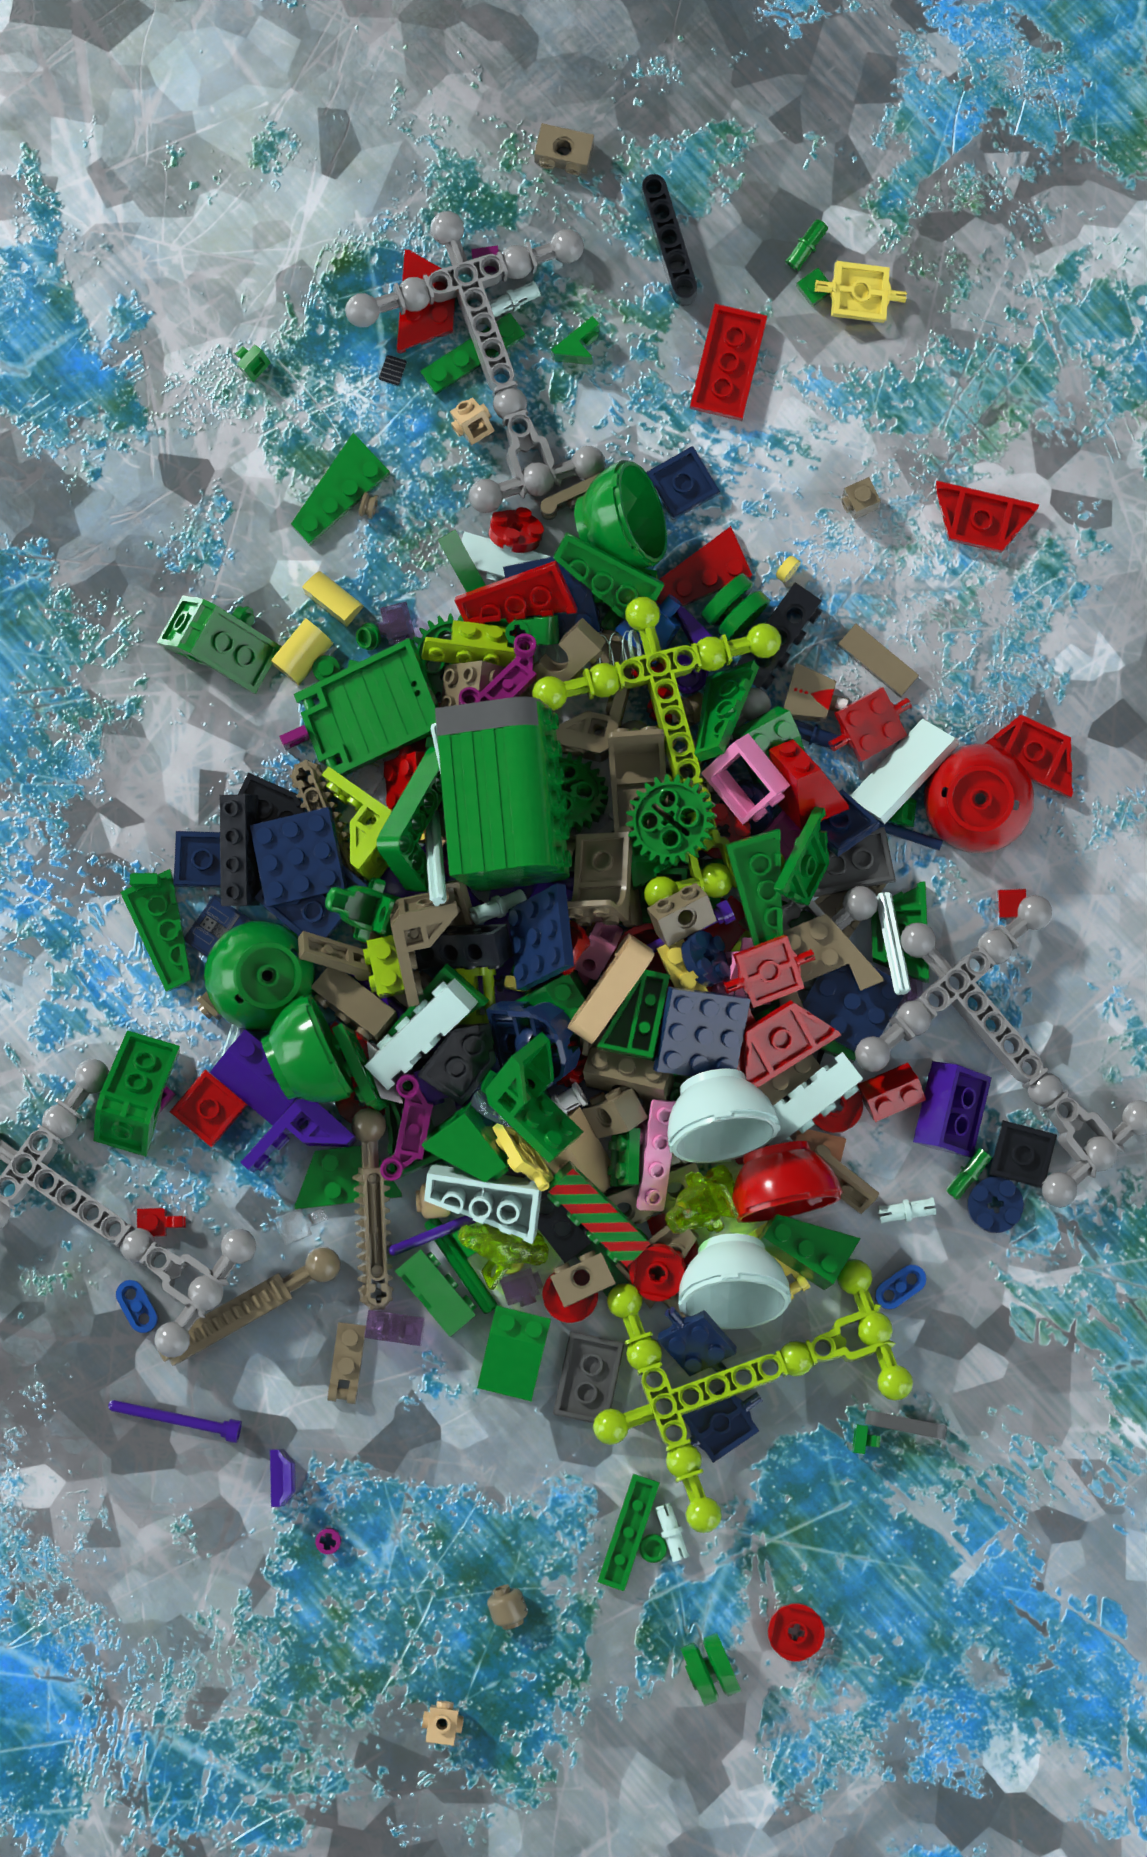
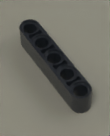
M650 174L646 176L642 183L643 203L672 297L678 305L688 306L695 301L697 282L666 182L660 175ZM651 186H656L661 191L657 194H651L647 189ZM664 211L669 216L665 219H658L655 217V213ZM666 236H672L676 239V242L666 244L662 239ZM673 261H680L684 266L676 270L670 264ZM687 286L692 291L687 295H683L678 292V288Z

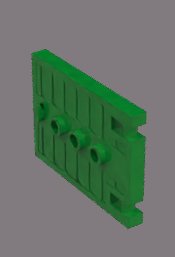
M410 638L294 694L296 702L301 705L304 704L305 711L301 712V716L318 761L323 764L326 763L327 767L329 766L343 777L432 735L431 725L436 723L435 708H440L415 642ZM318 697L320 703L315 705L313 699ZM341 756L343 763L338 765L336 758Z

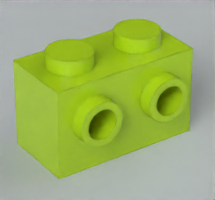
M393 935L367 940L368 948L363 949L366 966H372L373 975L369 976L372 993L377 992L380 999L405 994Z

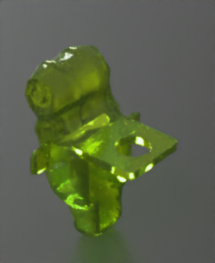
M719 1165L708 1170L705 1176H702L699 1172L694 1174L692 1171L686 1174L684 1179L687 1187L679 1193L675 1206L666 1213L665 1219L669 1229L674 1234L684 1233L687 1229L697 1230L704 1227L709 1232L715 1231L719 1233L725 1226L721 1216L730 1218L739 1216L732 1200V1191L735 1184L732 1173L725 1165Z
M484 1223L480 1226L463 1225L458 1231V1239L463 1246L488 1259L481 1273L488 1288L494 1290L507 1270H511V1264L527 1263L536 1266L546 1263L549 1248L541 1234L537 1232L534 1242L531 1244L523 1241L521 1237L513 1234L508 1235L499 1231L500 1229ZM497 1264L496 1273L491 1277L492 1269Z

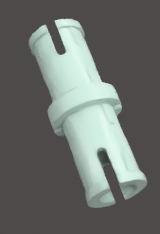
M531 281L515 290H507L506 294L489 301L495 318L512 309L514 311L520 309L521 305L541 297L537 284Z
M521 889L505 896H495L487 903L470 908V916L476 925L495 917L502 918L506 916L510 908L527 899Z
M934 1198L912 1202L906 1199L902 1200V1203L880 1205L878 1206V1213L890 1212V1214L879 1216L880 1223L903 1219L908 1222L916 1217L935 1216L936 1208L924 1209V1207L935 1205Z
M669 1502L655 1507L654 1509L657 1512L663 1530L661 1536L666 1539L672 1562L689 1557L681 1534L683 1528L678 1525L672 1503Z

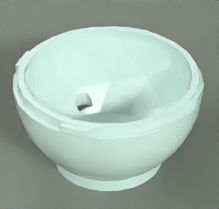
M736 1069L710 1070L692 1076L680 1086V1097L674 1104L669 1117L668 1146L670 1153L673 1152L676 1157L688 1162L714 1163L742 1157L753 1150L763 1148L770 1143L777 1135V1132L780 1131V1123L768 1097L759 1088L747 1081L743 1072Z
M723 1234L705 1240L699 1246L698 1254L684 1272L679 1287L680 1312H683L688 1317L705 1310L721 1329H743L765 1324L784 1313L791 1302L789 1283L781 1265L765 1250L764 1243L760 1239L747 1234Z

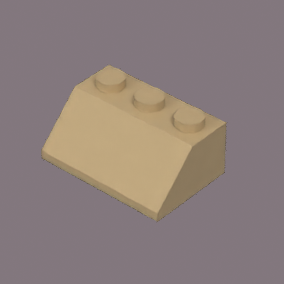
M580 1106L567 1112V1116L584 1131L583 1134L550 1163L545 1159L544 1161L554 1176L570 1160L604 1193L610 1187V1175H607L608 1166H611V1160L599 1139L595 1136Z

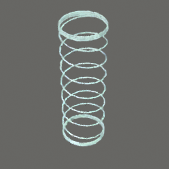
M634 629L627 630L623 635V640L618 635L622 642L623 661H625L624 652L627 660L623 644L624 636L627 632H629L628 647L631 658L635 657L632 647V636L637 646V656H641L640 640ZM611 635L610 641L608 642V644H609V659H610V664L612 665L611 657H610V650H611L612 660H613V666H614V657H613L612 649H611V646H610L611 638H612V635ZM552 644V646L555 648V650H556V652H557V656H556L557 663H558V658H559V662L561 663V660H560V657H559V654H558L559 645H558V647H557V649H556V647ZM536 645L534 663L538 661V647L541 650L542 656L545 654L546 647L544 649L542 645Z

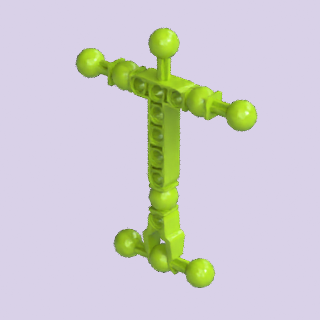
M638 597L627 605L625 616L628 624L633 629L639 631L645 655L629 658L620 665L619 662H615L614 666L609 663H599L590 670L588 668L584 669L583 677L564 682L554 676H545L535 683L532 690L533 697L542 700L555 711L565 704L568 697L584 693L588 694L589 700L593 699L594 695L601 698L610 697L618 690L622 691L624 688L631 689L647 685L659 729L664 730V748L673 780L677 774L680 775L679 770L681 768L687 767L693 772V786L697 783L702 785L703 778L699 779L700 765L698 758L695 756V747L676 678L685 676L694 669L695 672H699L700 669L716 671L722 668L724 664L726 666L730 665L732 657L750 652L759 658H769L780 649L781 635L770 624H758L750 629L747 637L727 641L725 634L721 635L720 639L717 637H705L697 643H692L691 646L682 645L661 651L655 629L660 619V609L652 599ZM677 656H688L691 664L682 666L678 663ZM654 661L662 663L664 671L661 673L654 672L650 667V663ZM632 668L637 672L638 677L628 679L625 677L623 670ZM667 688L671 692L672 697L662 699L658 695V689ZM668 714L675 715L679 720V724L676 726L668 725L665 721V716ZM674 741L683 742L686 746V751L683 753L676 752L672 747V743ZM703 786L700 793L705 791L709 793L708 789ZM711 795L705 802L711 801ZM692 811L687 814L685 822L688 821V825L695 821L696 812ZM710 820V823L716 826L715 820ZM717 828L708 830V834L713 837V840L705 839L703 841L707 847L706 850L700 847L696 850L709 851L712 847L719 848L724 865L710 863L700 871L698 859L689 854V863L687 864L692 878L677 882L667 877H656L650 880L644 891L647 904L652 906L660 899L667 898L679 892L683 887L697 883L712 898H721L727 895L732 887L737 889L725 844L730 843L729 840L721 837ZM781 854V872H782V870H783V868H784V862H785V858H784V856H783L782 854Z
M848 1260L837 1278L841 1289L853 1295L859 1312L837 1319L831 1330L817 1336L811 1343L809 1339L805 1342L790 1341L783 1345L780 1351H776L774 1355H764L675 1389L671 1388L666 1373L661 1369L663 1366L661 1362L662 1349L659 1343L652 1338V1331L645 1333L638 1312L643 1303L642 1296L638 1293L639 1290L635 1286L623 1283L616 1285L608 1293L607 1305L613 1315L623 1319L630 1338L625 1341L626 1347L628 1346L626 1352L627 1360L637 1370L638 1376L642 1375L641 1384L648 1404L625 1413L616 1409H605L598 1413L594 1419L593 1431L599 1441L604 1444L613 1445L623 1441L629 1429L654 1420L661 1440L668 1446L665 1449L667 1453L666 1466L669 1472L676 1477V1483L683 1482L690 1501L686 1510L687 1523L696 1532L708 1533L716 1529L720 1524L722 1517L721 1508L715 1500L705 1495L698 1476L704 1472L703 1469H700L702 1463L701 1454L696 1447L690 1444V1439L686 1440L687 1429L682 1415L777 1380L780 1375L783 1378L787 1375L803 1376L809 1372L812 1366H816L818 1362L824 1363L840 1358L850 1363L875 1353L882 1370L878 1376V1389L884 1397L890 1400L897 1401L907 1397L912 1391L913 1378L906 1368L897 1365L891 1349L896 1344L890 1340L893 1332L892 1323L887 1316L879 1312L881 1305L873 1303L868 1290L873 1278L872 1271L862 1260ZM858 1322V1336L868 1347L849 1352L846 1348V1339L841 1335L840 1328ZM825 1342L830 1348L829 1354L827 1356L817 1354L815 1351L816 1343ZM766 1361L774 1362L777 1366V1373L771 1376L766 1375L762 1370V1364ZM737 1372H748L751 1376V1382L748 1385H740L735 1377ZM651 1373H656L662 1378V1384L657 1388L650 1387L646 1382V1377ZM712 1381H721L725 1387L724 1393L721 1395L711 1393L709 1384ZM687 1390L695 1391L698 1395V1402L693 1405L686 1404L682 1397L683 1393ZM660 1400L669 1401L672 1405V1411L666 1415L660 1414L656 1409L657 1402ZM675 1426L681 1430L682 1437L680 1440L673 1442L667 1438L666 1430L669 1427Z

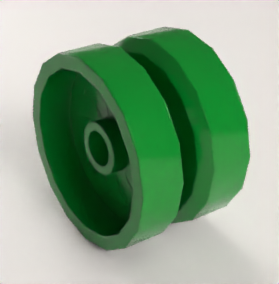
M744 573L738 575L723 587L701 613V617L710 626L723 621L719 626L718 634L720 636L725 634L727 641L734 640L741 635L763 613L771 601L762 591H756L749 595L753 582Z
M717 1632L704 1637L703 1645L708 1654L704 1658L698 1645L694 1642L680 1648L687 1664L685 1668L695 1691L698 1690L705 1707L718 1701L719 1695L714 1685L715 1682L719 1681L724 1694L728 1697L741 1691Z

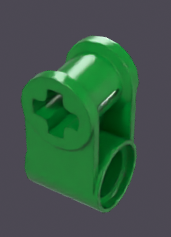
M558 615L515 619L508 624L505 631L507 640L513 645L515 638L518 636V634H513V630L517 628V625H520V629L525 630V634H530L535 638L536 645L559 644L560 642Z

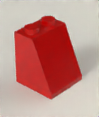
M794 739L769 749L770 761L790 784L783 792L785 798L778 805L801 830L804 828L814 807L825 808L826 816L822 820L849 809V805L825 773Z

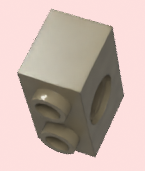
M542 123L534 152L535 163H538L540 167L545 169H554V167L565 169V172L572 175L587 174L594 147V135ZM565 147L571 152L567 155H560L557 153V150Z
M697 883L685 886L679 892L660 899L654 905L647 908L657 936L667 947L717 921L708 895Z
M616 1088L606 1095L604 1092L598 1093L589 1099L590 1104L582 1109L597 1139L628 1132L648 1118L633 1088L623 1091L620 1088Z
M593 1250L580 1256V1263L570 1267L569 1262L553 1269L555 1274L550 1277L564 1308L616 1284L602 1253L596 1255ZM586 1270L590 1275L588 1284L584 1286L577 1285L573 1280L575 1272Z

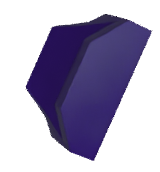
M284 1449L270 1450L271 1507L285 1506L296 1492L295 1462Z

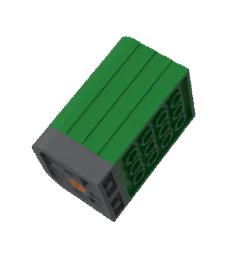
M511 697L435 708L449 875L477 892L551 883L569 878L572 856L571 852L567 850L566 841L569 839L570 833L568 824L564 820L567 802L565 795H562L561 784H564V772L562 767L560 768L559 766L562 748L556 734V730L559 729L558 714L542 700L534 697Z

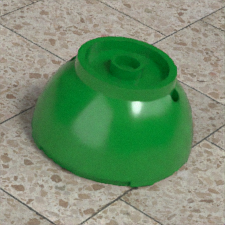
M621 460L612 464L598 474L591 482L585 495L580 496L575 502V523L581 540L635 568L655 566L664 557L667 550V528L663 508L651 479L640 465L628 460Z
M250 921L227 931L214 944L205 963L204 980L211 1003L224 1019L241 1029L270 1031L277 1017L292 1001L302 995H312L311 987L315 982L313 962L299 958L298 937L292 931L271 922ZM291 948H293L296 951L297 957L293 952L290 951ZM265 970L271 973L269 981H264L262 978V973ZM239 994L244 1001L238 1003L235 1000V995Z
M302 995L283 1009L271 1027L269 1035L261 1039L262 1046L275 1078L289 1100L298 1097L322 1103L340 1101L351 1096V1093L355 1091L354 1085L344 1068L343 1063L345 1061L342 1053H339L333 1044L332 1037L334 1036L311 995Z

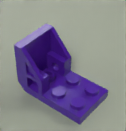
M296 1099L240 1163L253 1173L256 1170L261 1172L272 1160L269 1157L275 1149L280 1151L288 1143L290 1138L287 1135L290 1132L307 1146L352 1147L358 1139L319 1103ZM307 1120L308 1126L305 1129H301L300 1126Z

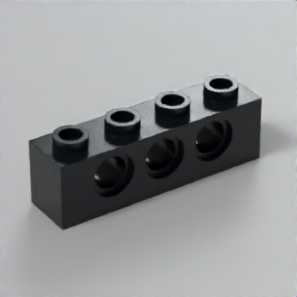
M796 582L765 623L774 626L779 634L786 638V643L780 646L775 655L769 657L771 664L768 667H759L751 688H764L767 690L775 679V676L772 675L778 666L784 667L791 657V654L788 653L793 644L798 646L807 634L804 631L809 622L814 624L822 613V610L819 609L822 600ZM791 612H797L802 620L799 623H791L787 619V615ZM751 652L743 654L735 667L752 660L755 661L757 656Z
M219 795L221 906H260V903L254 898L260 891V881L250 825L259 823L258 795Z
M507 924L448 926L431 947L415 950L418 967L416 970L419 971L427 970L431 967H439L442 970L446 964L452 968L463 966L465 970L475 969L479 966L497 969L504 966V962L513 956Z
M510 1166L508 1167L509 1170L504 1174L521 1178L527 1177L522 1172H515ZM548 1189L542 1191L541 1200L549 1199L547 1197ZM554 1204V1208L549 1214L539 1212L537 1228L563 1262L566 1263L591 1244V1241L586 1234L588 1230L582 1224L579 1226L575 1225L566 1215L569 1211L563 1205L557 1207ZM560 1221H567L571 1225V1230L566 1236H559L555 1232V1226Z

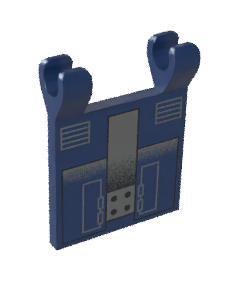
M214 895L185 935L184 940L208 957L214 944L224 933L238 925L253 920L232 906H221V899Z

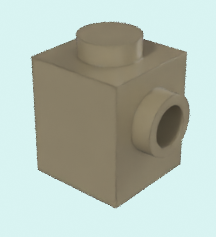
M869 477L845 487L842 494L843 498H841L845 511L847 513L850 512L853 520L877 510L881 502Z

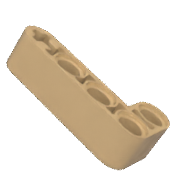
M627 934L615 952L616 957L568 1025L569 1030L590 1044L600 1035L654 956L653 949L631 934Z

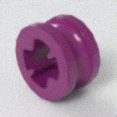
M326 1528L317 1534L315 1539L316 1547L323 1554L335 1553L340 1548L341 1536L336 1530ZM326 1533L332 1534V1539L336 1540L335 1547L331 1545V1549H325V1544L321 1542V1537H326Z

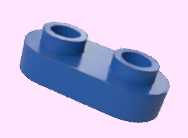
M908 1265L882 1282L875 1291L877 1304L881 1305L884 1309H894L918 1293L926 1284L924 1270L917 1265ZM909 1274L916 1276V1283L913 1285L909 1284L906 1280ZM886 1290H891L894 1294L891 1301H887L884 1298Z
M134 1280L122 1282L116 1290V1299L131 1327L140 1333L152 1331L158 1324V1314L144 1287ZM129 1289H134L136 1292V1297L132 1300L128 1299L126 1295ZM144 1313L149 1316L147 1324L140 1322V1316Z

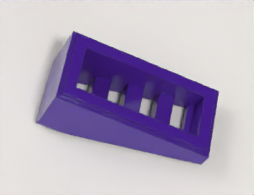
M682 605L675 612V617L682 623L681 628L691 645L705 637H713Z

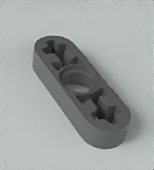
M867 1410L865 1424L943 1440L946 1437L947 1426L871 1410Z

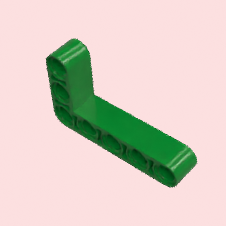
M434 746L429 747L377 838L379 853L402 886L411 892L429 893L426 854L418 841L443 799L441 774Z

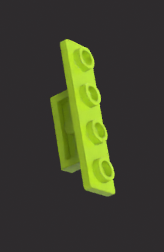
M453 620L451 640L426 637L422 650V659L453 664L485 661L507 667L516 658L514 648L507 647L508 640L505 635L507 627Z

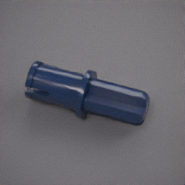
M794 719L801 739L808 741V745L814 743L831 749L830 747L832 746H829L828 742L840 736L839 734L837 735L818 728V724L812 726Z

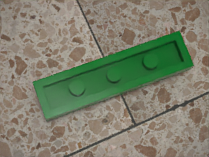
M511 312L496 321L506 349L526 337ZM487 327L486 329L482 330L481 332H482V333H487L488 331H490V328ZM472 338L420 371L435 395L481 366ZM495 349L485 351L486 355L490 358H494L499 354Z
M633 1473L597 1581L598 1583L625 1591L660 1482Z

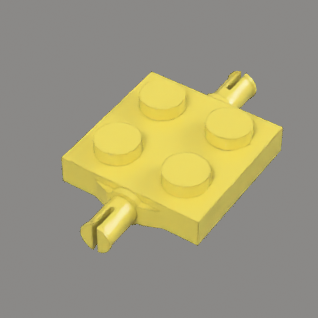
M837 261L834 267L832 282L819 280L815 282V292L830 293L832 299L831 316L884 323L889 302L905 303L907 298L906 291L891 290L889 267Z
M500 1117L499 1122L492 1129L497 1136L496 1143L509 1157L507 1160L509 1166L515 1172H522L530 1180L534 1181L538 1190H547L550 1186L549 1183L554 1177L544 1159Z

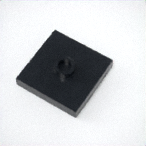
M1003 1120L988 1175L1042 1189L1043 1182L1047 1178L1057 1134Z

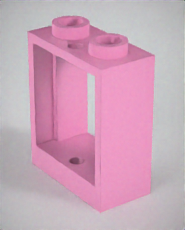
M749 733L733 742L725 750L724 754L718 756L701 772L742 825L751 819L757 822L768 813L765 808L769 804L773 807L784 799L783 792L790 786ZM740 756L744 758L770 791L756 805L726 770Z

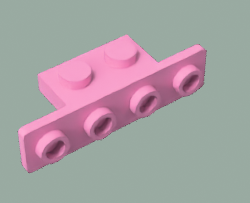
M652 1100L649 1120H644L637 1125V1128H640V1183L636 1205L639 1210L663 1211L665 1208L672 1153H670L667 1132L669 1117L676 1101Z

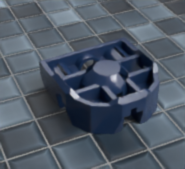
M500 1001L486 1009L500 1069H502L513 1054L529 1043L533 1036L536 1037L541 1032L550 1039V1044L554 1042L557 1045L556 1049L551 1048L554 1080L549 1087L577 1067L581 1054L580 1047L568 1046L570 1044L569 1038L574 1032L568 1029L571 1020L561 1008L550 1002H542L535 1006H530L529 1001Z

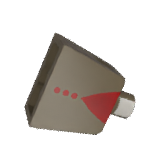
M796 663L784 709L790 710L793 719L823 723L826 721L829 710L837 712L846 707L849 698L833 694L836 685L835 680Z

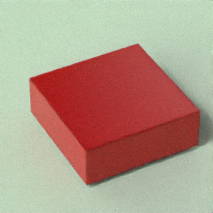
M1026 889L997 891L999 919L1018 917V907L1021 901L1026 898Z

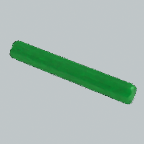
M432 1218L424 1224V1227L428 1231L442 1225V1222L439 1218ZM448 1234L435 1239V1243L482 1312L488 1314L493 1311L497 1305L496 1301L451 1235Z

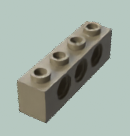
M687 1162L670 1166L668 1186L672 1182L677 1181L681 1183V1188L678 1192L670 1193L667 1187L663 1211L637 1209L639 1185L613 1187L606 1190L604 1194L616 1206L622 1202L630 1204L628 1211L624 1214L635 1224H640L649 1220L650 1215L657 1212L664 1214L673 1211L676 1205L682 1202H696L707 1191L696 1163Z

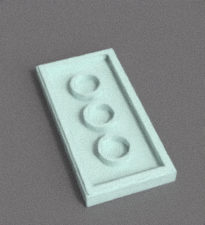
M921 719L907 734L908 736L891 751L850 795L873 817L884 824L959 745L956 738L924 719Z

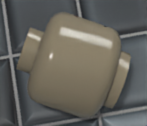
M509 1585L495 1588L493 1590L494 1594L487 1601L493 1623L497 1626H502L504 1630L523 1624V1619L526 1617L528 1609L522 1592L518 1588H510Z

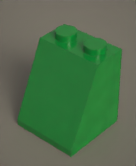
M476 1098L432 1129L422 1143V1147L425 1150L483 1182L488 1181L492 1177L497 1180L509 1170L507 1162L509 1157L496 1143L497 1136L492 1129L496 1123Z

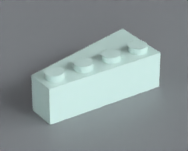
M455 978L448 985L443 981L432 992L435 997L430 1002L424 999L413 1010L416 1015L411 1020L406 1016L395 1027L398 1032L393 1037L387 1034L376 1045L379 1050L367 1062L365 1067L387 1090L396 1083L403 1073H407L424 1053L426 1054L441 1037L445 1036L478 1003Z
M843 1052L835 1057L834 1061L821 1068L808 1081L799 1085L787 1097L781 1099L773 1106L780 1123V1131L777 1132V1135L767 1146L793 1141L790 1136L798 1130L803 1134L815 1124L812 1120L820 1113L825 1117L837 1108L834 1103L842 1096L847 1100L859 1091L856 1085L863 1078Z
M432 1164L427 1173L424 1201L456 1214H464L473 1218V1221L481 1224L486 1223L500 1229L499 1231L516 1235L523 1238V1241L533 1244L537 1234L542 1191L538 1190L535 1182L528 1178L503 1175L497 1180L492 1177L488 1181L483 1182L459 1168Z

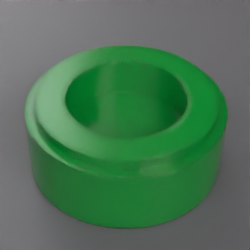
M658 1534L646 1535L639 1545L640 1555L650 1563L661 1561L667 1554L666 1541Z

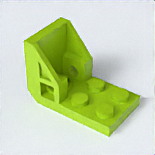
M328 766L322 774L328 782L326 787L334 793V796L345 805L349 803L357 812L350 821V864L370 883L371 878H380L389 867L377 849V838L392 811ZM369 818H372V819H371V820H372L371 823H370L369 825H367L368 819H369Z

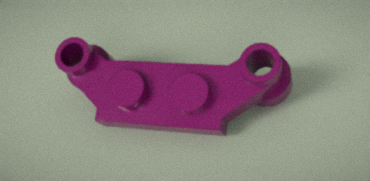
M525 633L518 635L514 640L516 658L481 692L473 687L462 689L459 693V705L519 697L537 677V674L533 671V655L536 651L535 638Z
M410 1074L401 1076L396 1084L397 1092L405 1098L395 1153L391 1157L384 1159L380 1166L382 1177L389 1181L397 1180L402 1175L404 1168L415 1159L423 1158L424 1148L422 1143L427 1138L433 1103L426 1100L420 1089L418 1079ZM411 1081L413 1087L407 1089L403 1086V1082ZM390 1163H394L397 1166V1169L395 1171H390L387 1168V1165Z

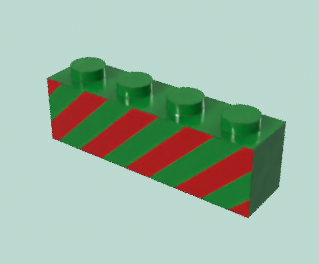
M570 1160L553 1176L554 1179L549 1183L547 1197L557 1207L563 1205L569 1211L566 1214L569 1219L577 1226L582 1224L588 1230L586 1232L587 1236L596 1245L601 1242L607 1248L605 1253L616 1264L621 1261L627 1267L651 1244L647 1235Z

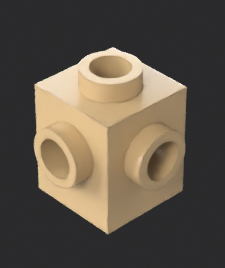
M473 397L460 402L456 408L449 411L454 419L451 425L458 437L463 435L471 445L494 432L489 421L492 417L484 403L479 405Z
M437 1701V1705L430 1706V1711H424L422 1728L427 1729L426 1742L454 1746L456 1733H462L464 1716L459 1715V1708H454L453 1702ZM443 1718L448 1722V1724L446 1726H442L439 1724L438 1720Z

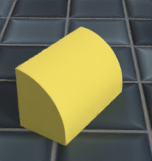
M321 571L315 573L302 586L305 595L346 627L364 607L362 603Z
M305 618L271 661L273 666L297 685H300L313 669L316 659L324 656L333 645V642L319 628Z

